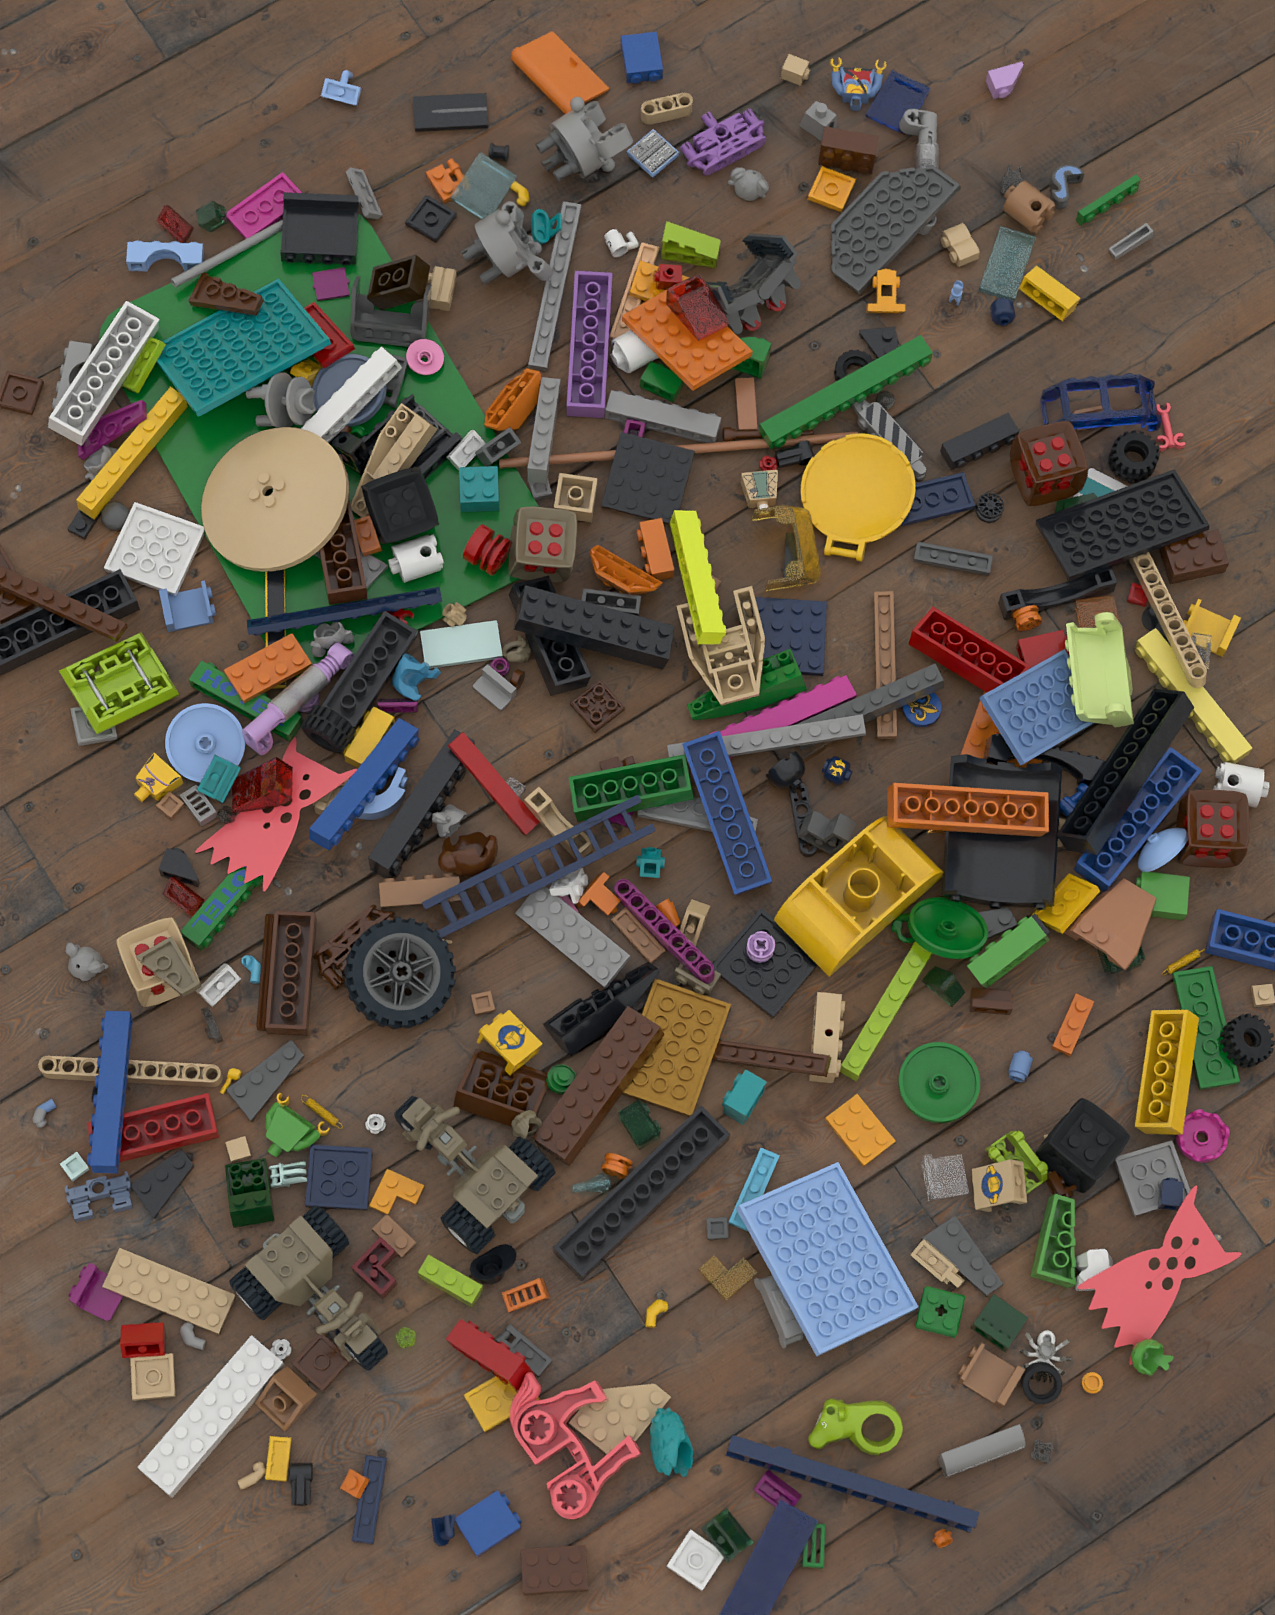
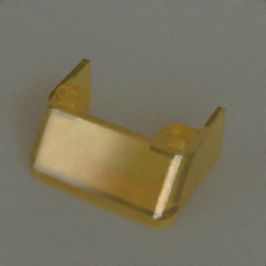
M789 505L755 509L752 521L775 517L780 524H792L798 560L787 564L785 569L786 578L768 580L765 591L816 583L821 577V568L810 512L805 508Z

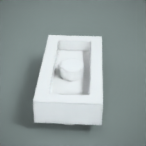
M470 430L449 453L447 458L459 471V467H466L476 456L475 452L486 443L475 430Z

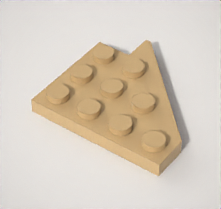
M656 1384L603 1389L609 1400L605 1403H594L580 1408L569 1422V1425L607 1455L628 1435H631L636 1442L651 1424L657 1408H663L671 1399V1396Z

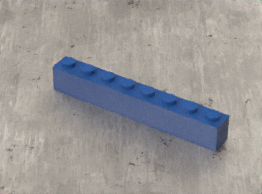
M400 718L394 723L310 827L309 839L329 851L334 845L337 846L343 833L351 829L355 818L362 815L367 803H371L374 800L376 792L379 789H383L387 778L395 774L400 762H404L408 757L409 751L418 745L420 740L418 738V728Z
M106 1011L105 1018L101 1020V1030L104 1032L103 1037L99 1039V1049H102L101 1056H98L97 1068L100 1069V1072L95 1078V1087L98 1088V1092L93 1098V1106L96 1107L95 1114H92L91 1125L94 1126V1131L90 1133L89 1137L92 1151L88 1153L87 1164L91 1167L93 1173H118L133 1025L130 1011Z

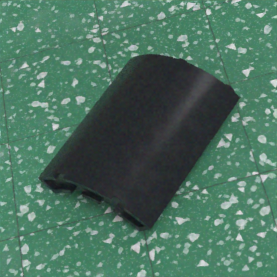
M968 754L951 756L949 786L1047 792L1049 800V832L1039 837L946 831L941 895L948 897L949 901L952 902L965 901L989 905V908L1000 909L1001 906L1034 907L1035 910H1046V907L1054 906L1058 837L1056 835L1059 832L1062 767L1051 762L1027 764V767H1015V763L996 762V765L987 764L986 759Z

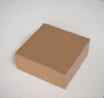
M170 791L156 805L157 809L171 820L185 806Z
M491 991L471 995L475 1016L495 1012Z

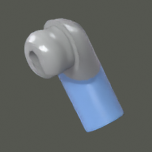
M52 1098L38 1106L34 1112L32 1120L38 1128H42L47 1124L45 1120L46 1113L56 1108Z

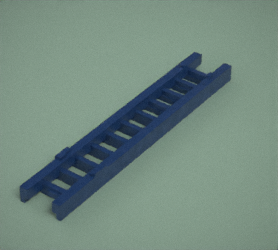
M636 795L423 901L422 905L425 910L440 903L450 925L438 930L440 933L439 937L443 938L655 832L656 829L653 823L636 831L630 814L628 815L626 812L627 809L641 803L639 796ZM621 813L631 833L618 840L608 821L609 818ZM603 822L613 842L600 849L590 829ZM583 831L586 832L595 850L594 853L582 858L572 838ZM565 840L568 841L577 859L576 862L564 867L554 847ZM547 849L550 850L559 868L558 871L546 876L536 856ZM532 858L542 879L529 885L519 863ZM511 867L514 868L523 886L522 889L511 893L501 873ZM493 876L504 895V898L493 902L483 882ZM475 885L486 904V907L475 911L465 891ZM457 894L468 913V916L457 920L447 900Z
M732 1435L726 1453L727 1457L971 1533L972 1528H976L980 1512L955 1505L954 1501L948 1500V1502L798 1456L792 1454V1450L776 1446V1448L738 1436Z

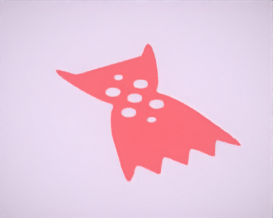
M294 737L281 761L274 781L273 793L236 815L197 848L195 853L214 847L210 864L230 857L228 874L247 866L244 883L263 875V891H266L293 840L299 822L300 810L313 804L340 786L357 769L338 774L296 752V737ZM305 774H309L308 780H303ZM286 780H291L293 783L292 787L288 790H283L281 784ZM310 790L311 795L308 799L301 800L299 798L301 791ZM286 796H290L292 803L286 807L282 806L281 800ZM267 803L274 805V809L270 813H264L262 810L263 806ZM284 813H291V820L287 823H282L280 820L281 816ZM269 822L270 827L265 829L263 825Z
M1197 1185L1191 1189L1181 1204L1160 1249H1150L1127 1257L1089 1278L1077 1287L1078 1289H1095L1089 1310L1108 1308L1102 1329L1120 1326V1331L1114 1345L1115 1348L1133 1344L1134 1347L1138 1342L1152 1338L1168 1314L1178 1294L1181 1281L1184 1278H1192L1208 1273L1231 1263L1241 1256L1242 1253L1240 1252L1227 1253L1223 1250L1194 1206ZM1176 1236L1182 1239V1245L1179 1249H1173L1171 1246V1241ZM1194 1238L1199 1239V1243L1197 1245L1192 1244V1240ZM1192 1256L1196 1261L1195 1266L1192 1269H1187L1184 1262L1186 1258ZM1153 1257H1157L1160 1261V1265L1156 1270L1149 1268V1261ZM1170 1257H1175L1178 1261L1177 1267L1173 1270L1167 1268V1260ZM1166 1277H1170L1173 1280V1286L1169 1290H1165L1162 1287V1282ZM1148 1281L1152 1282V1287L1150 1289H1147L1145 1287V1284ZM1131 1356L1129 1365L1133 1364Z

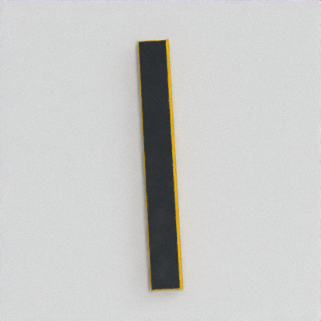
M285 569L265 572L266 617L286 613ZM286 629L281 632H266V647L286 637ZM286 681L274 688H286Z

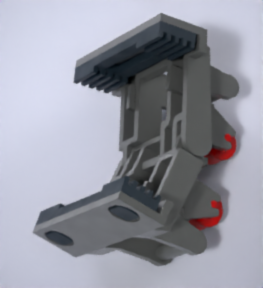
M749 233L742 240L747 245L749 251L752 252L751 254L755 255L754 258L756 260L739 278L740 281L728 287L725 286L727 282L717 281L715 283L691 279L684 283V285L735 334H740L743 328L751 331L757 330L761 325V317L756 306L765 303L769 310L781 311L786 305L784 287L798 289L801 285V281L793 269V266L796 264L795 258L799 254L783 235Z

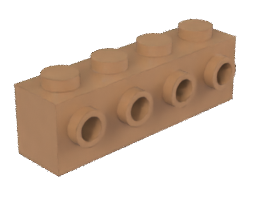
M455 873L443 874V878H435V875H425L423 879L415 880L414 876L403 877V881H395V878L383 879V883H379L381 908L422 905L423 901L460 884V877H455ZM458 894L447 899L449 903L461 902Z

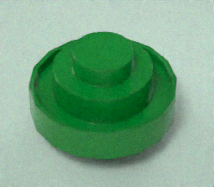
M555 1065L547 1074V1086L554 1093L563 1095L576 1078V1074L567 1065Z

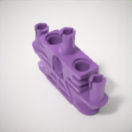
M748 109V112L744 111L742 118L741 114L737 113L720 123L716 121L711 112H707L708 116L705 113L701 120L708 129L693 137L692 146L690 142H686V145L683 144L680 150L688 159V166L702 169L704 175H710L762 147L766 142V137L763 136L765 124L763 120H758L752 109Z

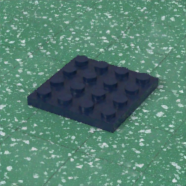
M755 597L765 635L763 659L791 649L802 675L823 676L827 601Z

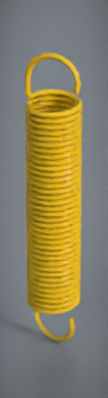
M1205 949L1192 951L1167 966L1166 970L1169 974L1176 972L1201 957L1200 953Z
M312 1098L307 1100L306 1106L333 1127L337 1126L336 1124L339 1119Z

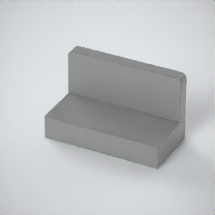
M488 664L482 669V676L473 684V689L500 711L517 696L516 687Z

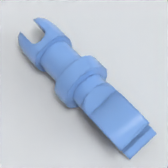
M955 281L949 303L955 299L956 305H959L963 289L961 281Z

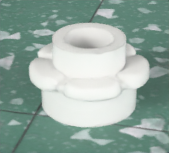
M380 1114L370 1115L365 1123L367 1130H370L373 1134H378L379 1131H383L386 1127L385 1119Z
M277 1339L272 1344L271 1352L280 1360H283L291 1354L292 1348L289 1346L288 1340Z

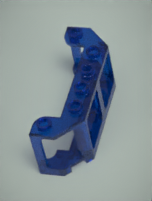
M1127 373L1123 376L1107 375L1098 378L1094 376L1085 379L1069 378L1042 391L1040 402L1044 425L1049 424L1045 402L1060 398L1063 417L1052 423L1070 421L1074 429L1141 424V428H1145V425H1148L1149 431H1158L1161 425V416L1157 414L1153 392L1155 381L1140 374L1133 375L1132 373ZM1135 386V392L1141 395L1142 408L1113 411L1110 407L1107 388ZM1099 389L1102 404L1101 412L1071 413L1068 391ZM1146 393H1149L1151 410L1148 407Z

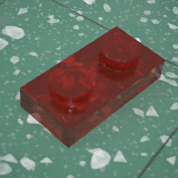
M169 205L163 207L156 220L180 243H186L194 230Z
M175 876L170 878L162 893L191 917L195 915L205 901Z

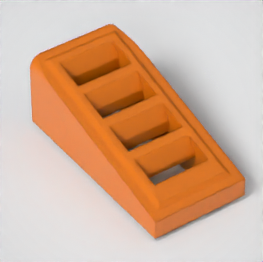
M543 1278L535 1279L502 1292L508 1313L550 1298ZM537 1285L541 1293L540 1296L537 1295L535 1286ZM528 1288H530L531 1294L533 1296L532 1299L529 1298L527 1292ZM522 1291L525 1302L521 1301L518 1292ZM511 1294H514L517 1305H513Z

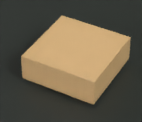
M245 1136L225 1142L231 1163L251 1157Z

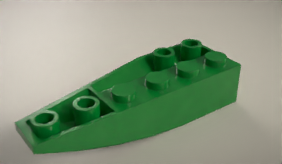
M791 649L763 659L759 696L720 705L710 690L687 704L692 720L718 718L770 705L803 692L807 688Z

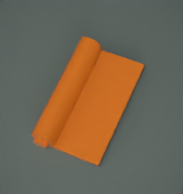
M553 31L521 47H516L511 53V60L564 114L572 110L570 102L574 97H581L584 103L610 89Z

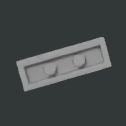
M350 167L346 174L355 195H358L363 215L366 218L378 220L383 215L364 170Z

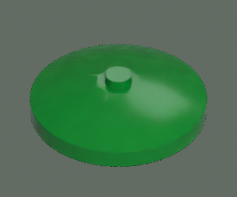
M933 897L918 902L912 908L908 919V929L913 939L927 951L945 958L964 959L972 957L984 948L988 938V927L983 917L969 905L963 902L949 901V898Z
M932 1042L919 1046L906 1057L899 1072L898 1088L904 1104L914 1115L932 1123H948L960 1119L971 1110L979 1095L980 1075L975 1062L964 1050L949 1043Z

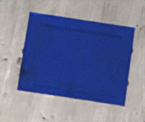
M892 70L867 111L866 117L905 135L899 127L900 120L907 110L920 109L931 88Z

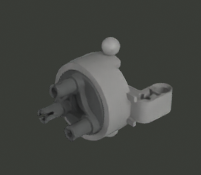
M574 97L570 102L572 110L550 124L552 132L548 134L549 136L535 144L541 154L556 146L555 154L541 161L543 167L549 164L545 168L547 172L560 163H566L553 171L558 182L571 173H577L580 177L585 178L599 168H602L605 172H611L615 167V162L611 157L633 143L629 130L624 123L618 124L602 134L597 126L602 124L606 117L599 103L593 101L585 105L581 97Z

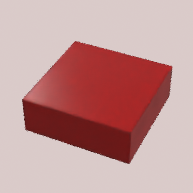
M1131 583L1127 602L1145 607L1148 598L1142 586Z

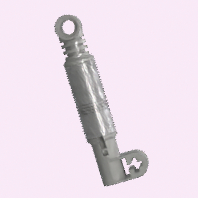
M917 109L907 110L900 120L899 127L906 134L919 136L915 149V169L926 168L929 165L939 168L937 114ZM936 215L918 234L926 235L932 230L937 220Z

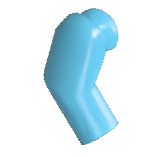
M243 956L241 963L251 972L250 982L259 984L261 964L253 956Z

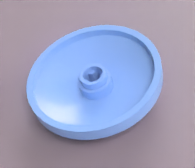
M208 703L192 705L178 713L168 727L165 738L168 759L181 775L192 781L201 782L215 754L237 766L239 765L245 750L243 729L236 717L223 707Z

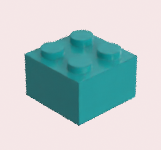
M498 466L459 467L461 512L499 511Z
M746 1069L743 1074L739 1073L733 1082V1090H728L723 1098V1114L744 1126L763 1095L767 1082Z

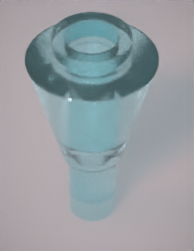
M604 1172L584 1183L572 1185L573 1193L582 1191L608 1193V1188H611L610 1178L605 1176Z

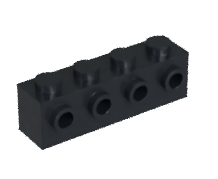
M1006 413L942 443L940 453L951 470L955 468L960 469L972 460L977 461L989 452L994 453L1006 444L1011 445L1014 438L1019 434V429L1010 414Z

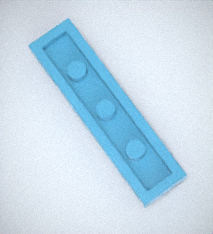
M760 1148L730 1217L729 1224L748 1231L736 1208L764 1194L780 1155Z

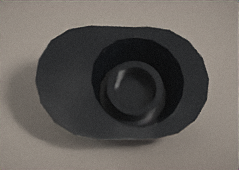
M507 1244L492 1248L472 1261L469 1269L471 1275L483 1284L498 1283L504 1277L505 1271L515 1263L517 1257L516 1250Z

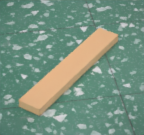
M641 243L609 336L610 341L631 330L622 321V315L641 305L642 302L641 299L628 295L638 263L641 260L654 265L659 253V247Z

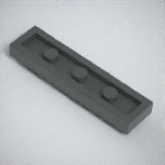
M917 542L913 562L989 576L993 555Z

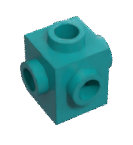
M655 847L641 848V855H637L636 867H640V877L660 878V869H664L665 857H661V849Z

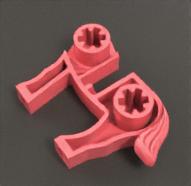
M528 1372L525 1374L522 1385L516 1393L510 1408V1421L514 1434L535 1465L542 1464L564 1448H568L576 1464L549 1481L547 1488L550 1490L552 1506L560 1516L567 1519L581 1518L590 1511L605 1482L617 1473L626 1462L638 1458L643 1453L633 1437L628 1435L594 1465L585 1446L566 1423L580 1408L589 1404L605 1403L609 1400L598 1381H593L578 1389L563 1391L548 1399L536 1400L541 1393V1386L534 1374Z

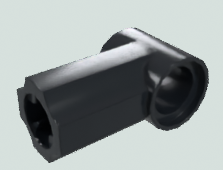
M801 441L795 444L794 447L775 451V457L779 468L795 464L805 466L814 457L810 441Z
M290 1463L292 1506L310 1505V1486L313 1479L312 1463Z

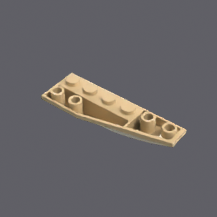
M402 403L379 434L351 502L352 511L360 517L369 516L361 486L388 474L409 469L437 431L435 426Z

